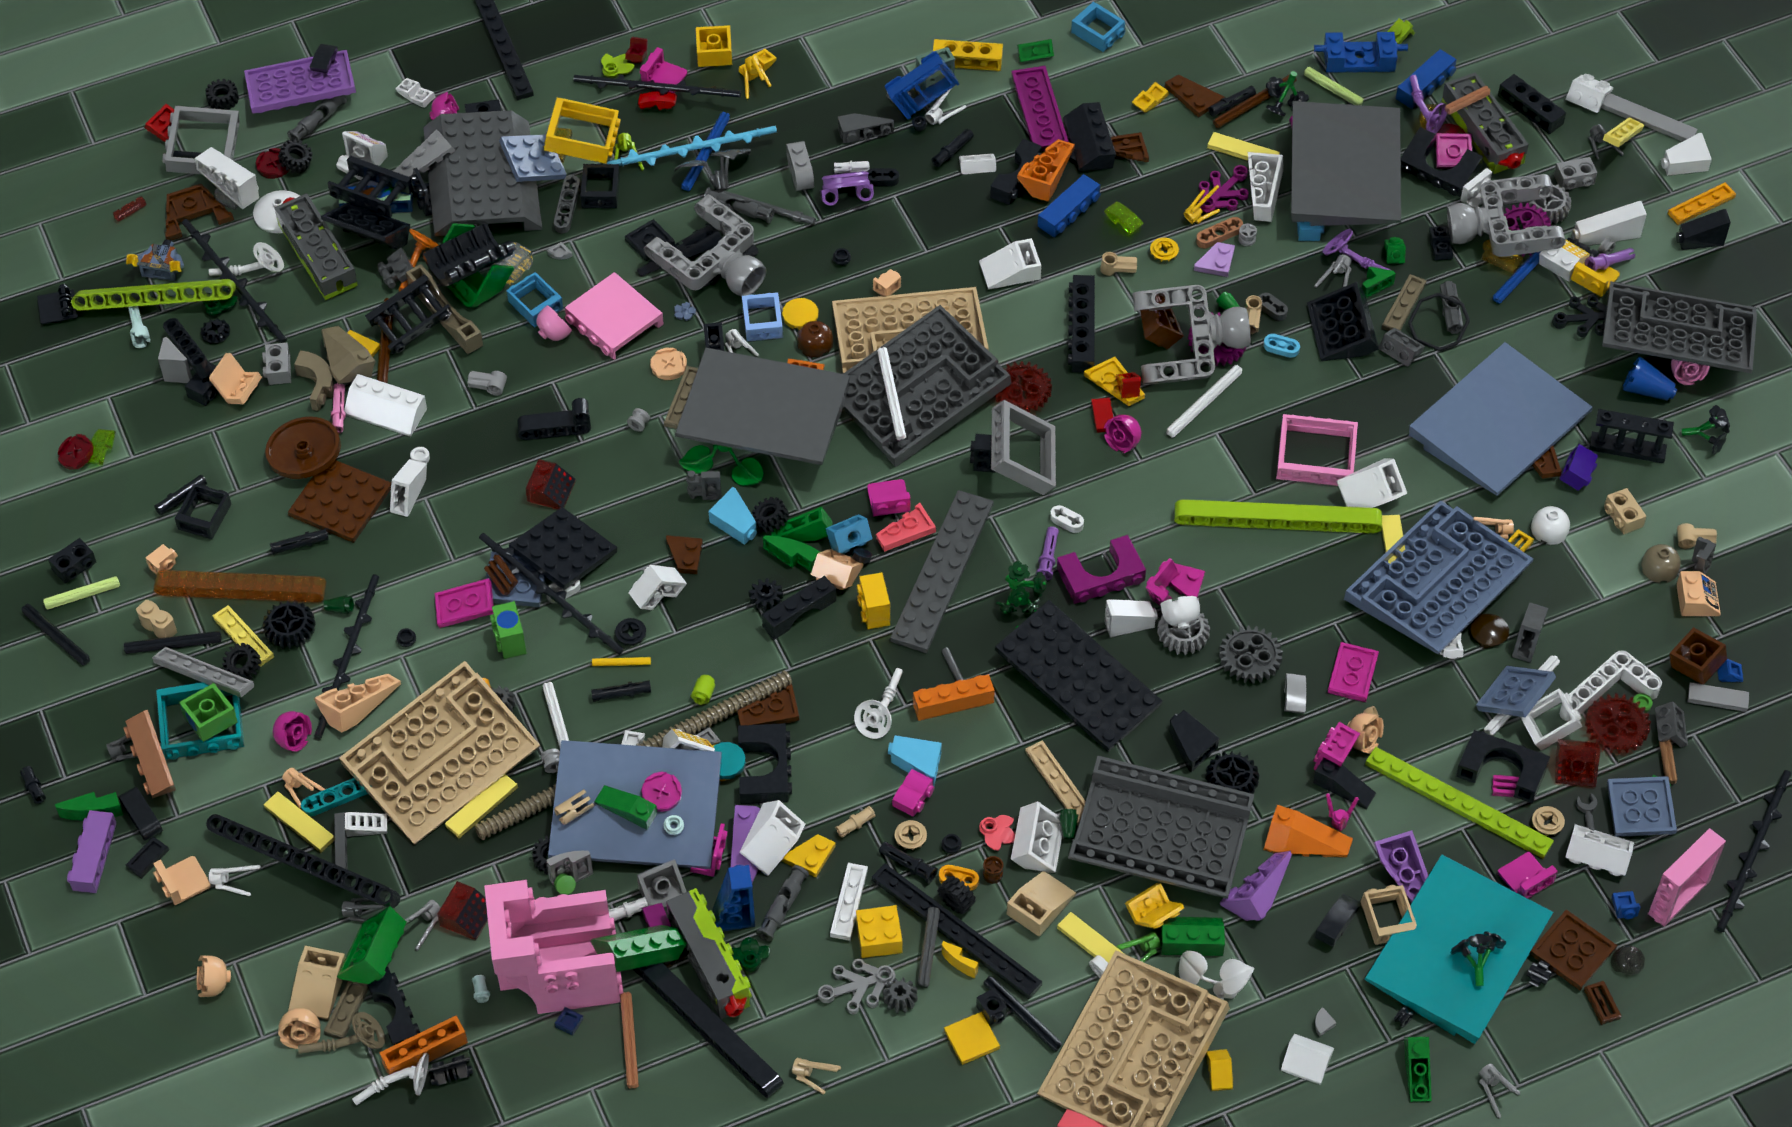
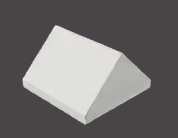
M1294 1034L1289 1042L1281 1071L1321 1085L1334 1048Z

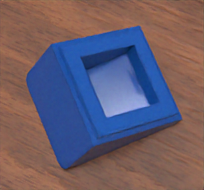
M1727 659L1717 670L1719 681H1744L1742 665Z

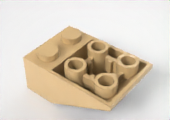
M1042 871L1022 886L1007 902V915L1040 937L1073 899L1076 892L1045 871Z
M310 946L304 947L298 963L289 1010L304 1008L314 1012L317 1018L329 1020L343 981L337 975L346 958L344 953Z

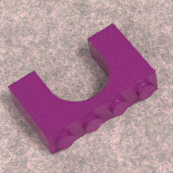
M1128 535L1110 540L1109 552L1118 568L1108 576L1098 577L1086 572L1075 552L1057 557V570L1074 604L1086 602L1091 598L1104 596L1109 592L1119 591L1125 587L1138 585L1145 581L1146 569Z

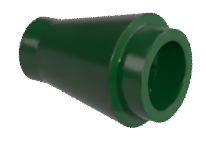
M348 595L324 600L325 611L344 614L353 612L354 601Z
M1061 809L1059 820L1063 839H1074L1078 820L1077 810Z

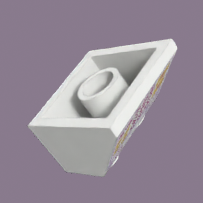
M344 131L342 133L347 156L351 155L378 166L388 157L386 144L374 140L368 135L357 131Z

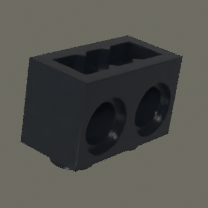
M976 434L975 441H971L970 463H973V471L996 473V471L991 469L992 435Z
M78 538L48 559L52 571L65 584L97 563L93 551L81 538Z

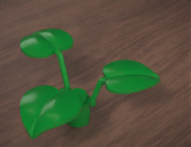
M714 444L711 454L708 447L698 445L687 451L684 457L679 460V464L685 470L701 474V472H707L714 466L711 458L715 456L717 449L721 452L729 451L738 465L732 470V478L735 483L741 486L759 484L763 479V470L760 463L750 457L745 458L740 463L731 447Z

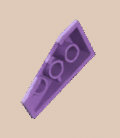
M735 805L731 867L749 865L751 881L753 883L759 869L740 853V850L760 808L756 806Z
M1411 830L1376 841L1374 845L1380 862L1398 886L1403 885L1407 898L1412 903L1426 881L1428 873Z

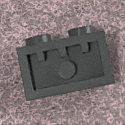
M1394 328L1384 334L1379 350L1408 367L1411 365L1413 358L1423 352L1425 346Z
M1702 537L1697 538L1692 562L1696 563L1693 571H1700L1706 575L1711 567L1716 547L1715 543Z
M1673 701L1656 707L1655 713L1659 741L1671 740L1679 747L1687 746L1684 711Z

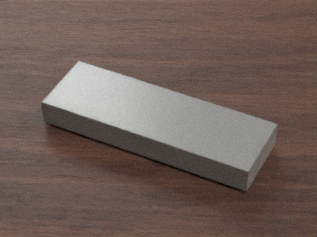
M1690 682L1687 702L1747 712L1749 692Z

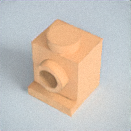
M891 269L881 274L879 279L876 277L873 279V290L881 296L892 295L901 287V276L898 272Z
M162 544L146 557L149 569L162 579L164 577L163 573L172 569L176 564L175 559L178 555L172 548L169 549Z

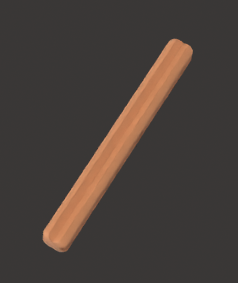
M623 992L620 998L627 1087L632 1089L639 1086L632 994L630 992Z

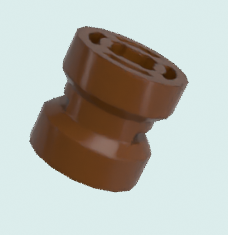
M996 856L987 857L983 863V878L988 883H998L1003 877V861Z

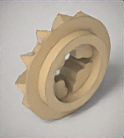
M1549 806L1538 808L1532 816L1533 827L1539 833L1542 832L1546 836L1549 834L1555 836L1558 832L1562 831L1565 824L1562 813L1556 808ZM1552 818L1551 824L1544 825L1545 820L1547 821Z
M904 821L895 830L897 844L901 845L904 849L914 850L917 847L921 848L922 844L926 842L927 831L917 821ZM909 830H911L912 835H914L913 841H911L909 837H907Z

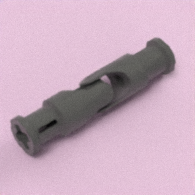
M345 95L325 99L311 111L308 117L298 122V126L287 132L290 140L293 142V139H297L299 143L305 135L313 132L317 124L323 123L337 111V107L347 102Z
M710 187L704 193V196L707 194L713 196L733 212L742 213L754 219L759 218L769 224L774 217V208L769 209L753 201L747 202L743 198L726 192L720 193L712 190ZM731 199H735V200H736V201L733 203V207H732L731 204H730V200H731Z
M795 865L792 867V873L784 881L774 903L767 911L764 923L761 928L757 929L756 934L761 939L768 942L773 940V934L781 926L787 911L798 896L802 882L808 878V871L801 866Z

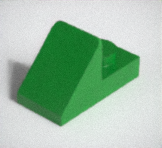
M1368 267L1367 280L1362 283L1361 287L1365 292L1366 299L1394 285L1396 273L1392 270Z

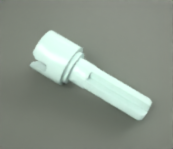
M132 306L128 308L132 322V329L130 330L132 344L136 348H144L147 346L146 341L150 343L149 331L146 326H143L138 306Z

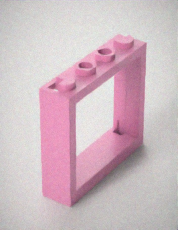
M1283 414L1276 479L1338 486L1337 480L1354 473L1358 422ZM1287 430L1350 437L1347 470L1284 463Z
M1710 828L1662 875L1648 914L1655 919V922L1660 923L1664 927L1711 881L1726 840Z

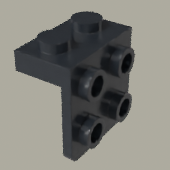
M413 168V175H411L414 185L413 197H417L418 207L420 210H423L425 216L432 215L429 183L425 184L418 169Z

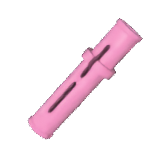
M336 383L333 386V411L331 412L332 424L337 429L338 434L344 431L343 423L346 418L344 412L345 385Z

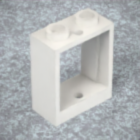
M1560 689L1540 699L1526 717H1521L1534 744L1541 751L1583 727L1579 721L1582 719L1576 708L1573 709L1571 706L1573 700L1568 693L1564 694ZM1562 702L1571 721L1542 736L1534 718Z

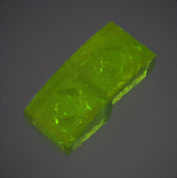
M1115 202L1104 210L1113 223L1117 224L1119 222L1129 235L1144 224L1135 213L1119 202Z
M102 429L96 431L91 439L94 449L93 455L87 462L88 464L103 465L106 450L112 449L116 431Z

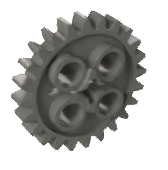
M1249 625L1247 630L1240 626L1239 632L1233 629L1232 635L1227 633L1226 639H1222V645H1220L1219 649L1220 664L1225 665L1224 671L1230 670V677L1236 674L1237 681L1241 677L1244 678V683L1251 679L1252 684H1254L1255 679H1258L1261 683L1263 677L1269 680L1270 674L1275 675L1276 670H1279L1280 664H1282L1283 650H1280L1281 644L1277 643L1278 638L1271 639L1272 633L1270 632L1266 635L1265 629L1258 631V626L1254 630H1251Z

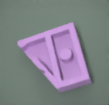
M1217 242L1195 263L1194 271L1228 277L1235 245Z

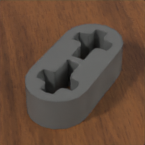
M1262 293L1258 296L1263 301L1261 310L1276 321L1286 319L1288 308L1283 302L1270 293Z

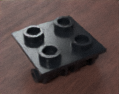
M61 284L58 292L37 296L41 325L78 318L77 310L71 304V300L75 295L74 289L69 290L66 284Z
M464 1055L452 1058V1062L444 1064V1061L431 1064L432 1068L428 1069V1073H433L434 1075L430 1077L432 1086L447 1083L444 1071H446L450 1083L451 1079L448 1072L450 1069H452L455 1081H457L454 1068L457 1069L459 1079L470 1077L469 1075L473 1074L471 1065H466V1063L470 1062V1058H465Z

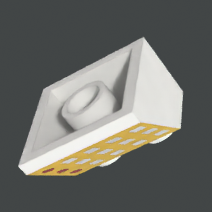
M1565 239L1566 243L1563 247L1541 251L1539 254V264L1570 282L1575 264L1577 262L1583 264L1586 258L1590 256V253Z
M671 729L663 737L662 748L715 750L708 740L697 735L684 733L679 729Z

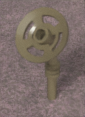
M358 1012L352 1019L356 1035L338 1040L332 1038L331 1041L327 1039L326 1042L322 1040L319 1043L298 1045V1053L322 1050L323 1052H326V1050L330 1052L331 1049L335 1051L336 1048L362 1042L371 1049H380L385 1044V1034L374 1017L365 1012ZM374 1031L377 1034L378 1042L374 1040Z

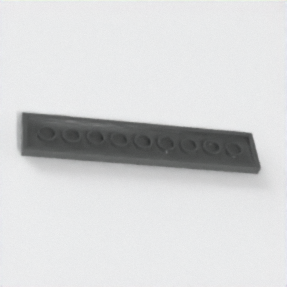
M957 491L891 635L890 642L924 653L928 652L992 510L993 500L964 491Z

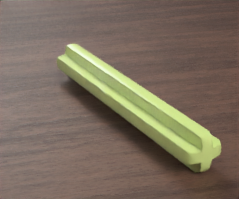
M1311 67L1305 69L1304 76L1353 105L1363 104L1364 99Z
M117 576L45 598L43 602L46 609H51L120 586Z

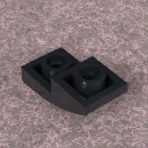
M320 44L310 64V70L328 74L330 64L334 63L338 47Z
M1429 227L1434 259H1453L1448 227Z

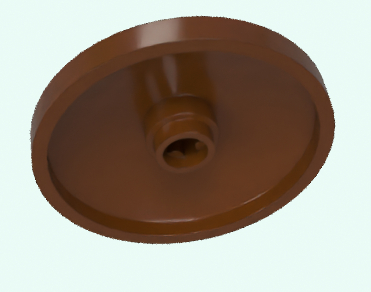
M319 417L296 418L280 426L270 436L266 444V458L272 470L280 476L290 479L312 477L323 472L334 463L341 449V439L335 426L325 419Z

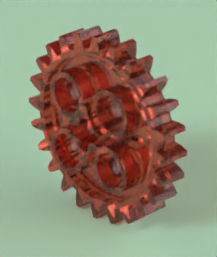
M1023 361L1020 362V365H1017L1016 362H1013V366L1006 364L1005 370L1010 374L1012 384L994 396L996 397L995 401L1002 402L1005 400L1023 410H1027L1029 413L1032 408L1035 411L1038 410V406L1043 408L1044 402L1048 403V397H1051L1052 391L1051 378H1048V373H1043L1044 368L1037 369V364L1032 367L1030 362L1024 365Z
M1615 693L1614 698L1607 694L1606 700L1600 697L1599 702L1594 701L1593 705L1589 706L1585 718L1587 719L1585 722L1587 727L1586 733L1591 734L1590 740L1596 739V746L1603 745L1602 750L1609 747L1610 753L1614 749H1617L1618 754L1621 753L1622 749L1629 753L1630 747L1635 751L1637 745L1642 746L1643 740H1647V734H1649L1651 729L1649 728L1651 721L1648 720L1649 714L1645 713L1646 708H1639L1640 701L1634 704L1633 697L1627 700L1626 694L1622 698H1619L1617 693Z

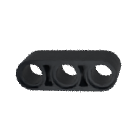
M137 787L118 796L123 808L144 841L163 831L158 819Z

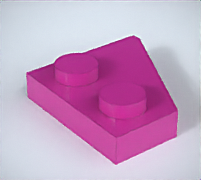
M1174 563L1178 574L1169 583V586L1173 587L1180 595L1184 594L1185 596H1195L1198 598L1205 571Z

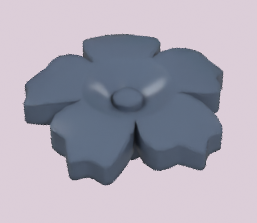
M688 302L682 303V306L677 304L674 306V316L676 319L683 320L684 318L687 321L692 318V315L696 314V309L693 306L690 307L691 305Z

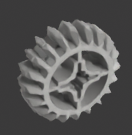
M1551 182L1553 194L1550 197L1523 202V207L1527 203H1529L1530 208L1535 204L1537 209L1541 207L1543 212L1547 213L1551 223L1557 224L1558 221L1562 222L1564 218H1567L1571 210V197H1569V192H1565V187L1559 188V184L1555 186Z
M1201 613L1194 623L1189 624V628L1178 629V626H1173V628L1169 629L1171 625L1165 621L1162 615L1161 620L1158 622L1159 628L1157 630L1159 640L1163 642L1164 647L1169 646L1170 652L1176 650L1177 655L1180 651L1184 655L1187 654V651L1193 654L1195 649L1200 651L1209 639L1210 627L1208 619H1205L1204 613Z

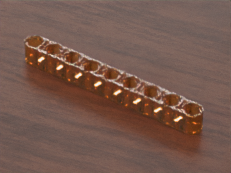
M160 570L156 574L153 591L162 596L321 602L324 600L327 582L321 577Z

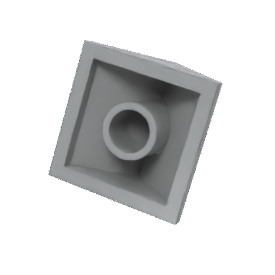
M167 337L163 338L158 361L164 382L188 383L192 375L187 358Z
M675 859L637 875L639 891L642 897H645L648 906L662 903L663 907H666L667 900L687 892Z

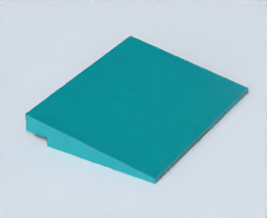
M1441 855L1410 905L1417 924L1416 928L1392 934L1364 980L1453 1036L1457 1033L1475 1044L1554 912ZM1408 910L1399 924L1412 922ZM1485 931L1491 934L1495 933L1506 941V945L1503 949L1495 947L1493 952H1490L1483 967L1484 986H1475L1474 967L1461 952L1452 955L1450 953L1451 949L1470 936L1483 934ZM1469 945L1468 949L1470 950L1471 956L1477 964V947H1472Z

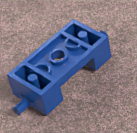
M1343 32L1325 33L1324 45H1314V52H1324L1326 72H1395L1397 51H1408V44H1397L1394 32H1377L1375 42H1344Z

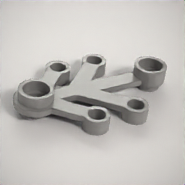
M855 959L852 963L853 971L856 973L864 971L872 976L865 978L846 970L841 965H837L833 968L834 978L838 980L845 978L852 982L836 988L830 985H823L818 990V998L822 1003H830L834 1000V997L856 990L852 1000L847 1003V1011L850 1014H857L859 1012V1003L870 985L876 984L872 994H869L866 998L867 1005L870 1008H875L879 1005V996L887 982L893 983L895 971L887 965L876 968L864 963L862 959ZM861 964L862 967L857 968L855 965ZM840 970V971H842L843 973H842V974H836V971ZM883 975L889 976L888 978H882ZM828 994L830 997L825 998L823 995ZM875 999L876 1002L871 1003L869 1000ZM855 1005L857 1008L851 1009L850 1006Z

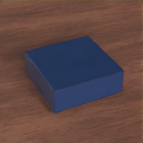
M565 1007L554 1024L556 1028L574 1035L584 1018L583 1015Z

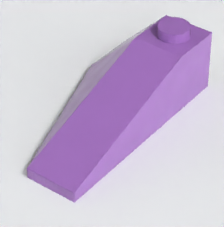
M1291 851L1274 853L1258 867L1259 872L1244 878L1245 883L1241 887L1232 888L1228 899L1223 898L1220 905L1246 921H1259L1263 919L1272 907L1292 856Z

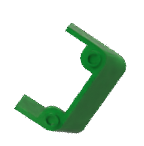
M453 223L442 243L475 228V226ZM492 265L485 278L479 272H476L447 287L466 307H477L503 290L514 267Z

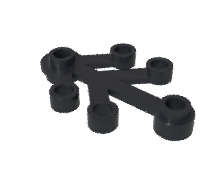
M1573 296L1570 298L1569 306L1584 314L1566 315L1563 312H1558L1554 315L1552 324L1555 328L1563 329L1569 322L1587 321L1584 325L1578 326L1576 332L1579 337H1586L1588 331L1598 320H1604L1603 323L1596 325L1594 331L1596 335L1603 336L1606 306L1598 302L1597 296H1588L1587 305L1601 311L1597 313L1581 304L1579 297Z

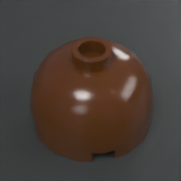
M821 321L806 322L798 331L797 347L802 350L805 356L821 357L823 353L827 351L829 353L833 347L832 331L828 325Z

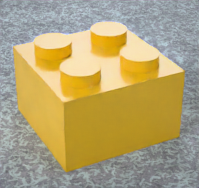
M730 25L696 27L698 67L732 65Z
M883 573L859 576L860 584H857L858 606L862 609V622H866L867 629L890 626V601Z
M897 905L856 910V925L862 958L903 953Z

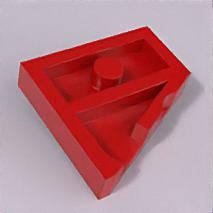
M165 104L145 123L144 128L166 142V140H169L168 126L172 125L170 123L171 112L174 113V109Z

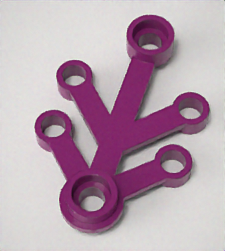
M1243 165L1236 166L1233 170V176L1222 187L1220 184V172L1212 171L1210 173V181L1213 182V188L1216 185L1219 188L1200 207L1201 210L1206 213H1210L1216 208L1227 207L1230 211L1236 210L1238 206L1236 199H1229L1228 201L1218 200L1220 198L1238 197L1242 201L1248 199L1249 191L1245 188L1229 190L1238 181H1243L1247 178L1248 169ZM1207 181L1199 183V191L1205 190L1201 200L1209 193L1210 184Z

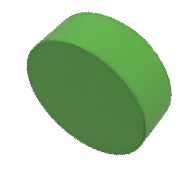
M1637 694L1634 696L1632 708L1635 712L1645 714L1651 710L1653 702L1648 695Z
M566 873L560 874L554 881V887L560 894L568 895L574 891L576 886L575 879Z

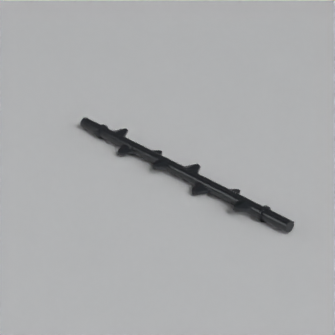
M623 74L618 75L616 78L594 77L593 75H574L573 78L574 82L597 84L599 89L604 88L606 85L625 86L629 89L659 90L661 95H665L668 91L690 93L691 95L707 94L721 97H741V91L718 89L716 86L710 88L687 86L685 80L680 81L678 84L656 83L654 80L648 82L625 80Z
M184 219L182 221L183 226L205 251L202 260L204 262L212 260L222 271L219 280L230 279L235 283L237 291L242 295L239 302L240 306L250 305L260 317L257 326H267L269 331L281 343H285L287 338L278 329V325L274 324L264 312L267 303H257L245 289L248 280L246 278L238 280L227 267L230 261L229 257L219 258L209 246L210 234L200 235V232L194 228L189 220Z
M485 533L479 536V539L489 546L493 552H496L511 565L510 571L513 575L521 573L537 586V594H546L564 609L562 613L563 618L574 617L590 630L588 637H598L603 641V644H607L617 654H622L624 648L616 643L610 635L604 633L591 622V614H581L565 600L567 594L565 590L559 592L552 590L538 578L539 571L528 570L513 557L514 548L503 549L499 543L493 541Z
M376 574L372 575L368 588L365 590L364 598L355 601V605L360 608L354 626L344 628V632L350 638L343 657L333 661V664L338 667L333 685L324 687L322 689L323 693L334 688L339 691L341 684L350 682L351 678L345 672L351 655L361 653L362 651L356 644L362 625L372 621V617L367 614L372 597L375 595V589L379 580V576ZM323 714L319 717V723L314 737L317 739L322 738L327 725Z
M1788 770L1783 771L1780 781L1775 787V792L1764 796V799L1770 804L1763 821H1753L1752 826L1758 832L1750 851L1739 854V857L1745 863L1738 879L1728 880L1726 883L1733 891L1725 909L1722 911L1721 919L1716 928L1719 932L1725 931L1730 917L1733 916V910L1743 909L1745 906L1739 900L1740 893L1746 879L1757 877V873L1752 869V865L1758 851L1769 849L1770 847L1764 840L1771 821L1782 818V814L1777 810L1783 793L1786 791V785L1791 776V772Z

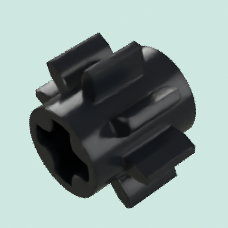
M1542 960L1538 964L1533 962L1526 975L1531 979L1529 983L1536 987H1539L1541 983L1546 985L1552 975V971L1548 970L1550 964Z

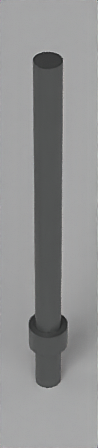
M721 189L716 190L720 193L726 192L743 198L747 202L759 203L761 206L769 209L774 208L776 214L792 218L793 221L799 223L802 221L814 225L816 222V218L804 215L803 212L797 210L794 212Z

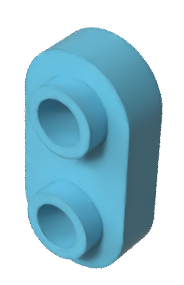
M1269 334L1264 338L1263 346L1268 352L1289 358L1296 357L1299 354L1300 344L1295 339L1277 334Z

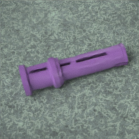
M1632 248L1608 255L1601 253L1597 257H1587L1585 266L1594 271H1597V269L1604 270L1609 265L1634 259L1635 253L1629 255V253L1634 252Z
M1048 527L1043 554L1038 559L1039 569L1036 571V574L1037 572H1042L1047 581L1053 577L1052 568L1056 562L1054 552L1059 533L1056 527Z

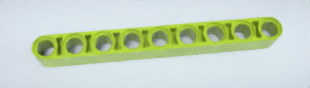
M230 279L81 290L74 295L71 304L76 310H93L229 299L233 295L236 285ZM222 286H228L231 292H224ZM204 287L211 288L212 294H207L204 291ZM186 289H192L194 295L187 294ZM168 290H173L176 296H170ZM150 291L156 292L158 298L151 297ZM132 293H137L140 299H134ZM114 294L120 295L122 301L115 300ZM96 296H101L103 298V302H98L96 300ZM77 298H84L85 304H81Z

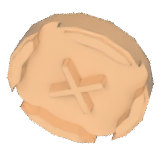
M663 348L652 356L651 370L660 379L674 380L684 374L687 367V358L683 352H679L675 348Z

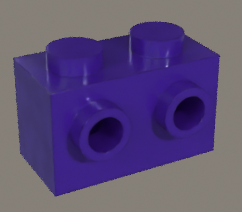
M1578 444L1569 453L1560 480L1577 491L1583 486H1587L1592 479L1591 473L1597 467L1595 462L1598 455Z

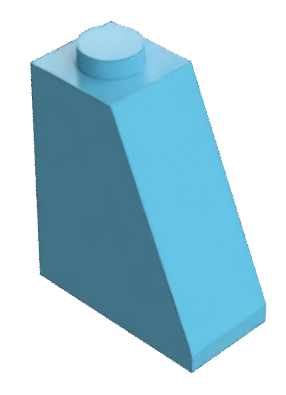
M732 487L709 510V522L745 545L756 536V521L736 488Z
M895 735L893 743L890 742L888 747L891 763L908 773L913 769L933 779V786H935L942 743Z

